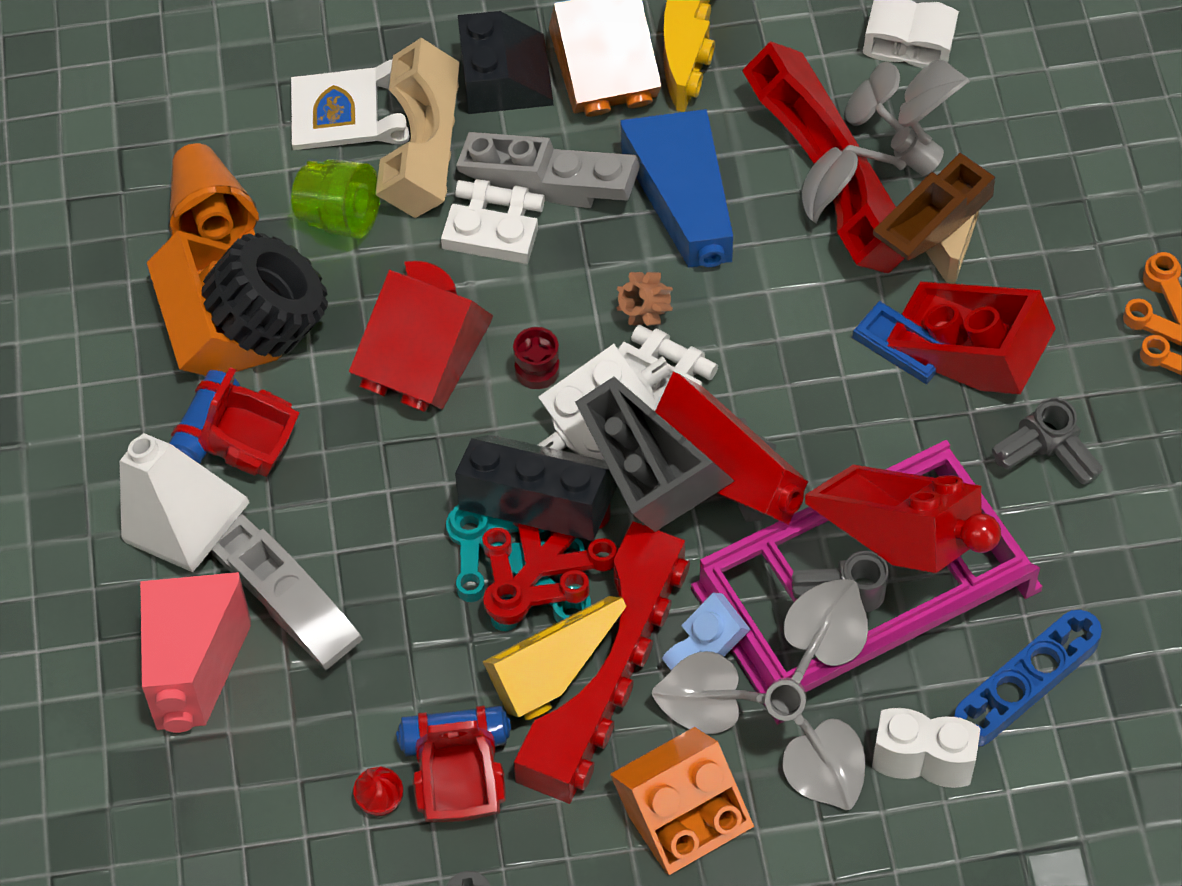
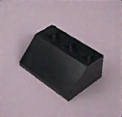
M495 435L471 438L455 472L459 510L591 541L595 540L617 487V483L605 460Z

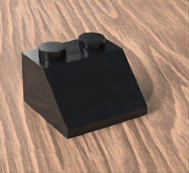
M502 11L458 15L468 114L554 106L544 33Z

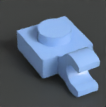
M713 592L681 625L689 637L671 647L662 659L669 669L672 670L681 660L697 652L708 651L725 656L751 629L724 594Z

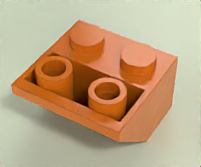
M696 727L689 729L610 774L630 820L668 875L754 827L718 741Z

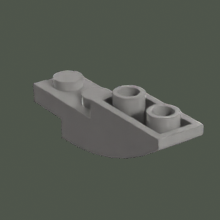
M469 132L456 167L459 172L469 177L490 181L491 186L512 190L514 186L526 187L530 193L545 195V201L591 208L594 198L628 201L640 165L636 155L554 149L550 138Z
M243 514L234 521L210 551L231 573L239 572L241 583L266 607L269 615L325 670L330 668L363 640L345 615L269 533L264 529L259 530Z

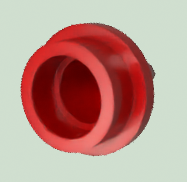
M382 766L366 769L356 779L353 788L354 799L359 808L374 816H384L391 813L400 804L404 792L400 777L393 770Z

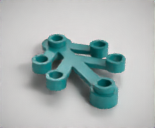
M458 504L449 513L446 520L448 536L453 542L460 545L461 573L456 579V589L459 598L463 601L476 602L485 593L484 577L478 572L479 547L483 549V535L492 528H503L509 533L519 532V529L510 521L459 510ZM468 523H474L478 526L472 530L462 529ZM538 529L540 541L547 538L551 531ZM578 538L567 548L575 549L578 552L585 551L583 542ZM494 542V543H492L491 545H492V546H501V545H503L504 543H503V542ZM521 542L512 543V552L508 556L512 574L515 576L525 566ZM544 576L534 586L555 584V582L548 576ZM470 581L479 584L474 590H466L462 587ZM568 586V588L570 589L580 588L577 586ZM588 595L584 601L579 603L561 601L548 604L553 607V615L558 623L570 616L564 614L567 609L577 608L581 611L591 606V598ZM491 617L492 625L500 631H510L518 625V623L511 625L500 624Z

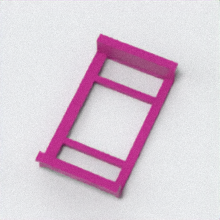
M947 440L885 469L920 476L934 469L938 476H957L962 478L963 483L975 485L950 450V444ZM982 493V513L994 517L1001 528L1000 541L991 550L1001 565L975 577L961 556L948 564L947 567L959 583V586L869 630L866 643L860 654L845 664L832 666L822 663L817 657L812 659L800 682L805 692L1014 587L1018 588L1025 599L1042 591V585L1037 580L1040 567L1029 561ZM810 507L795 513L789 525L778 521L700 559V579L691 584V589L700 604L713 592L724 594L751 629L730 651L757 693H767L770 685L780 678H792L797 667L788 672L785 671L723 572L762 554L793 602H795L797 598L794 597L792 592V575L794 571L777 546L829 521ZM773 717L777 725L784 722Z

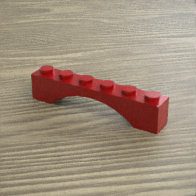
M770 41L742 70L759 101L795 137L814 164L834 147L841 151L848 145L859 147L802 52ZM858 156L857 169L853 177L833 200L837 215V233L857 266L889 274L905 258L873 236V230L896 206L867 158Z
M632 521L613 559L614 584L618 597L623 598L626 608L621 613L619 630L611 652L597 675L579 694L557 710L534 720L514 761L516 783L568 804L571 803L577 789L584 791L588 786L595 766L591 759L597 747L604 749L608 744L614 728V721L610 719L617 706L623 708L628 702L634 685V680L630 679L636 665L643 667L647 662L653 645V640L649 639L655 625L662 627L666 622L672 601L668 598L674 586L682 587L690 568V561L685 560V540L661 531L654 532L648 526Z

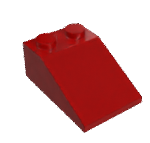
M920 281L901 315L927 330L933 339L943 344L930 343L916 333L907 331L905 325L898 322L886 341L889 343L888 347L911 356L925 366L929 363L936 368V373L980 391L1021 395L1056 328L1040 290Z

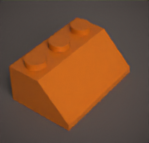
M178 230L146 263L179 370L206 376L210 370L227 373L229 368L232 367L238 372L278 360L281 356L272 357L269 353L266 356L257 355L254 350L249 349L247 351L240 347L239 343L235 340H230L224 335L225 332L222 328L215 325L211 319L213 315L205 308L204 302L206 299L202 296V287L205 285L203 280L232 245Z

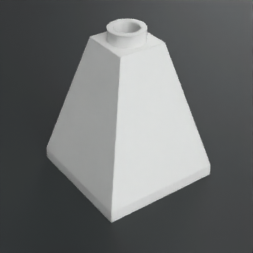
M145 433L135 438L129 444L128 451L119 461L121 537L123 541L191 572L195 571L250 503L245 495L167 442Z

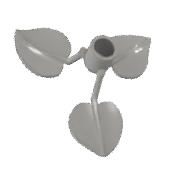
M936 60L931 62L908 85L904 95L906 102L901 105L897 120L885 109L883 103L897 91L900 73L892 63H880L872 71L870 78L861 83L850 97L845 109V118L853 126H859L868 121L877 111L897 131L891 141V147L894 149L895 156L853 145H848L843 151L836 147L827 151L814 164L804 181L802 202L809 219L817 224L824 208L834 200L853 177L857 169L858 156L893 164L899 170L904 169L908 165L921 176H926L933 172L940 164L944 150L932 140L931 136L925 133L918 122L956 91L970 83L969 79L946 61Z
M841 579L819 584L802 594L792 604L785 618L784 635L792 646L806 650L792 678H780L774 681L768 688L767 693L736 690L739 682L736 667L723 655L708 651L697 652L681 660L653 688L652 696L670 718L688 729L696 727L705 734L723 732L735 725L739 717V707L736 699L765 704L768 712L774 718L782 721L794 720L806 734L792 739L785 749L783 770L789 784L799 794L811 800L831 804L844 810L852 809L858 800L865 777V754L861 740L855 730L847 723L835 718L823 721L814 730L802 715L807 697L805 689L800 683L814 655L826 665L837 666L853 660L864 648L868 635V620L860 597L858 584L854 580Z

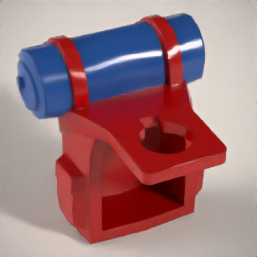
M232 367L229 368L227 373L218 370L208 371L203 381L197 385L195 389L196 394L181 422L174 427L169 444L199 464L205 455L210 453L224 458L225 463L246 473L267 477L286 447L300 412L292 409L290 402L271 394L269 391L261 389L259 392H255L241 387L240 383L235 379L237 370Z
M485 705L476 706L475 709L433 714L420 712L416 716L401 717V723L396 732L397 742L405 756H417L420 771L413 774V787L417 811L424 814L425 822L467 821L500 813V804L506 801L505 774L502 764L494 762L495 746L506 745L511 731L510 719L507 717L502 706L485 707Z

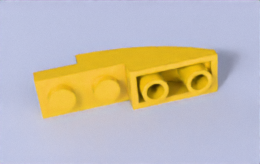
M667 0L663 53L665 78L676 111L679 112L686 111L691 97H698L703 81V73L700 71L703 64L710 65L713 58L715 40L709 39L710 0Z

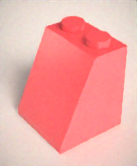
M239 572L140 581L142 689L156 729L181 733L189 731L192 727L206 726L251 627V617Z

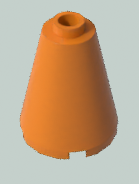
M201 143L188 144L179 149L172 160L169 223L171 236L179 230L233 245L243 235L249 233L255 235L254 228L256 222H259L256 205L209 146Z

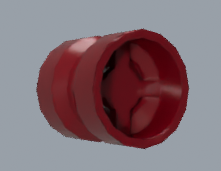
M531 327L521 331L516 336L513 344L514 368L517 380L523 386L530 389L540 390L547 388L555 383L560 372L557 337L550 330L543 327Z

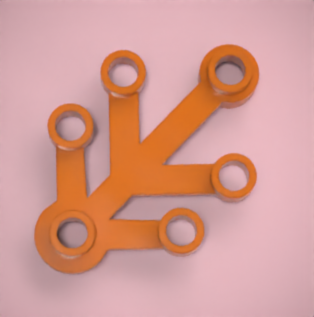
M1160 252L1147 260L1143 272V282L1151 291L1163 293L1177 323L1154 314L1151 304L1139 298L1132 299L1126 304L1123 320L1131 329H1143L1155 334L1146 337L1142 343L1140 358L1145 364L1153 367L1161 366L1182 375V356L1169 351L1170 345L1167 341L1169 340L1182 346V287L1179 283L1181 265L1174 255ZM1158 267L1165 268L1167 271L1161 270ZM1139 311L1145 316L1136 317L1131 312ZM1154 347L1162 353L1153 354L1148 349Z

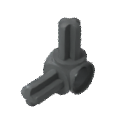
M1059 397L1044 399L1033 413L1019 422L1018 431L996 444L992 449L996 464L1005 469L1012 468L1033 453L1038 455L1047 454L1048 457L1057 455L1083 485L1095 480L1103 471L1101 464L1078 438L1081 429L1076 425L1077 414L1075 409L1068 401ZM1044 422L1052 424L1057 430L1048 428Z

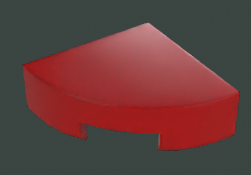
M423 261L404 262L408 277L457 294L453 280L440 267Z

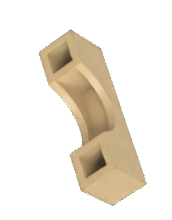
M423 38L418 39L393 55L389 90L397 98L407 115L411 130V140L380 159L376 195L414 218L419 217L432 208L438 207L445 201L448 165L451 158L452 129L455 123V101L459 87L458 74L460 62Z

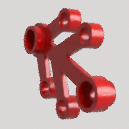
M610 504L600 528L604 527L610 520ZM513 522L519 529L525 566L513 578L508 559L512 552L511 535L503 528L489 529L483 535V549L485 555L491 561L494 583L484 593V608L496 622L511 625L520 622L526 616L531 606L561 601L570 603L582 602L589 595V578L582 571L589 569L607 571L614 567L613 559L617 553L616 545L609 539L600 538L592 541L588 550L562 554L577 537L554 532L541 546L538 528ZM494 542H503V543H504V544L501 545V546H492V545H491V544L494 543ZM601 552H605V553H608V554H609V555L606 556V557H598V556H596V554L601 553ZM563 574L560 583L534 586L541 577ZM572 584L581 585V587L578 589L568 588V586Z

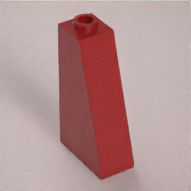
M673 372L655 412L734 480V482L716 494L789 525L794 513L802 505L804 490L809 481L708 390L681 374Z

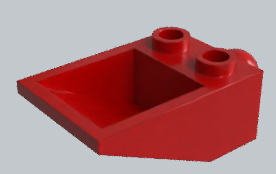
M853 464L805 494L806 505L894 566L937 573L969 549L978 553L991 551L998 545L1001 538V528L997 520L988 514L982 513L981 486L963 483L962 478L947 475L932 478Z

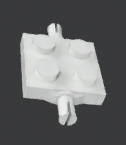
M615 344L611 345L539 396L540 401L552 416L556 432L538 445L556 450L568 447L578 455L604 460L575 401L614 376L655 411L658 404L654 399L651 387L670 373H673L672 368L665 358L661 356L660 359L640 372L626 361Z

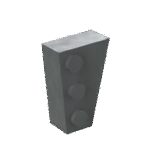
M613 376L575 401L631 513L654 532L734 482L728 474L616 377Z

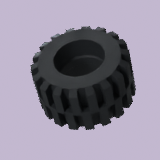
M249 233L243 235L241 239L238 238L203 280L205 285L202 287V296L206 299L204 302L205 308L213 315L211 319L215 325L221 327L225 332L224 335L230 340L233 339L238 342L239 346L247 351L252 349L257 355L266 356L269 353L272 357H279L283 353L288 354L323 317L324 311L328 307V301L325 298L328 293L326 287L321 283V275L318 271L314 270L311 266L312 263L307 257H303L298 252V249L291 244H285L282 239L275 236L269 238L263 233H257L255 236Z

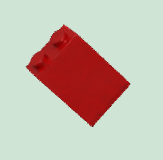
M389 269L349 372L362 379L359 387L385 397L387 390L390 389L403 394L400 403L426 413L428 406L431 405L443 410L486 333L493 315L470 299Z

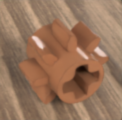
M630 272V282L624 286H617L619 292L617 311H623L625 314L630 315L629 325H643L644 323L647 326L660 325L661 319L659 315L666 311H672L670 292L673 288L667 287L660 282L661 273L647 272L644 274L643 272Z

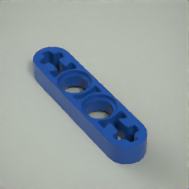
M1079 609L1067 612L959 703L954 717L967 720L968 715L973 719L978 718L986 711L987 704L992 708L985 717L983 728L979 726L981 729L978 747L991 742L1096 651L1102 632L1099 620L1088 611ZM1071 629L1075 632H1079L1082 629L1088 632L1086 640L1082 637H1077L1069 644L1066 652L1063 645L1068 641ZM1043 653L1048 654L1057 661L1058 668L1050 673L1040 672L1031 663L1033 656ZM1008 682L1014 683L1022 689L1024 696L1017 702L1005 701L997 694L998 686Z

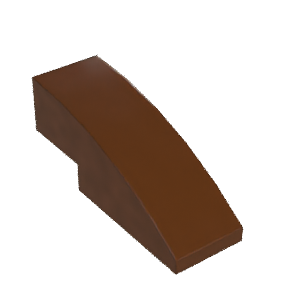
M960 152L938 175L931 172L873 230V236L905 259L910 260L940 243L981 209L993 197L995 176Z

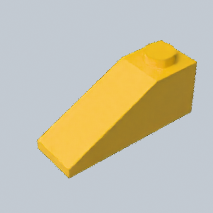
M608 596L482 661L507 714L516 717L524 716L525 720H530L549 711L552 708L549 701L564 693L626 608L623 598Z

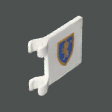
M388 60L375 68L291 77L293 151L372 141H382L391 144L407 143L409 141V128L406 125L405 115L401 113L391 114L378 121L377 86L389 89L392 60Z

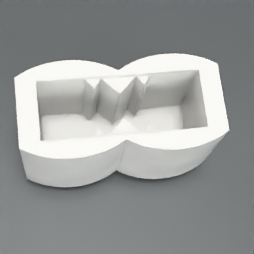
M874 0L865 34L863 54L886 62L905 61L919 68H925L936 60L948 62L959 11L940 2L915 3L912 0Z
M906 708L882 710L872 768L881 774L893 778L911 779L922 776L927 781L943 787L957 788L968 786L971 783L981 728L968 720L957 717L930 719L920 712Z

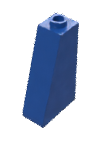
M707 109L620 120L622 154L637 156L640 168L636 178L688 268L698 266L715 267L722 263L732 262L733 232Z

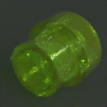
M326 159L324 162L307 161V165L298 171L292 187L291 203L294 215L298 220L308 222V226L323 228L328 234L362 238L372 228L379 209L380 197L376 195L377 172L372 165L362 162Z

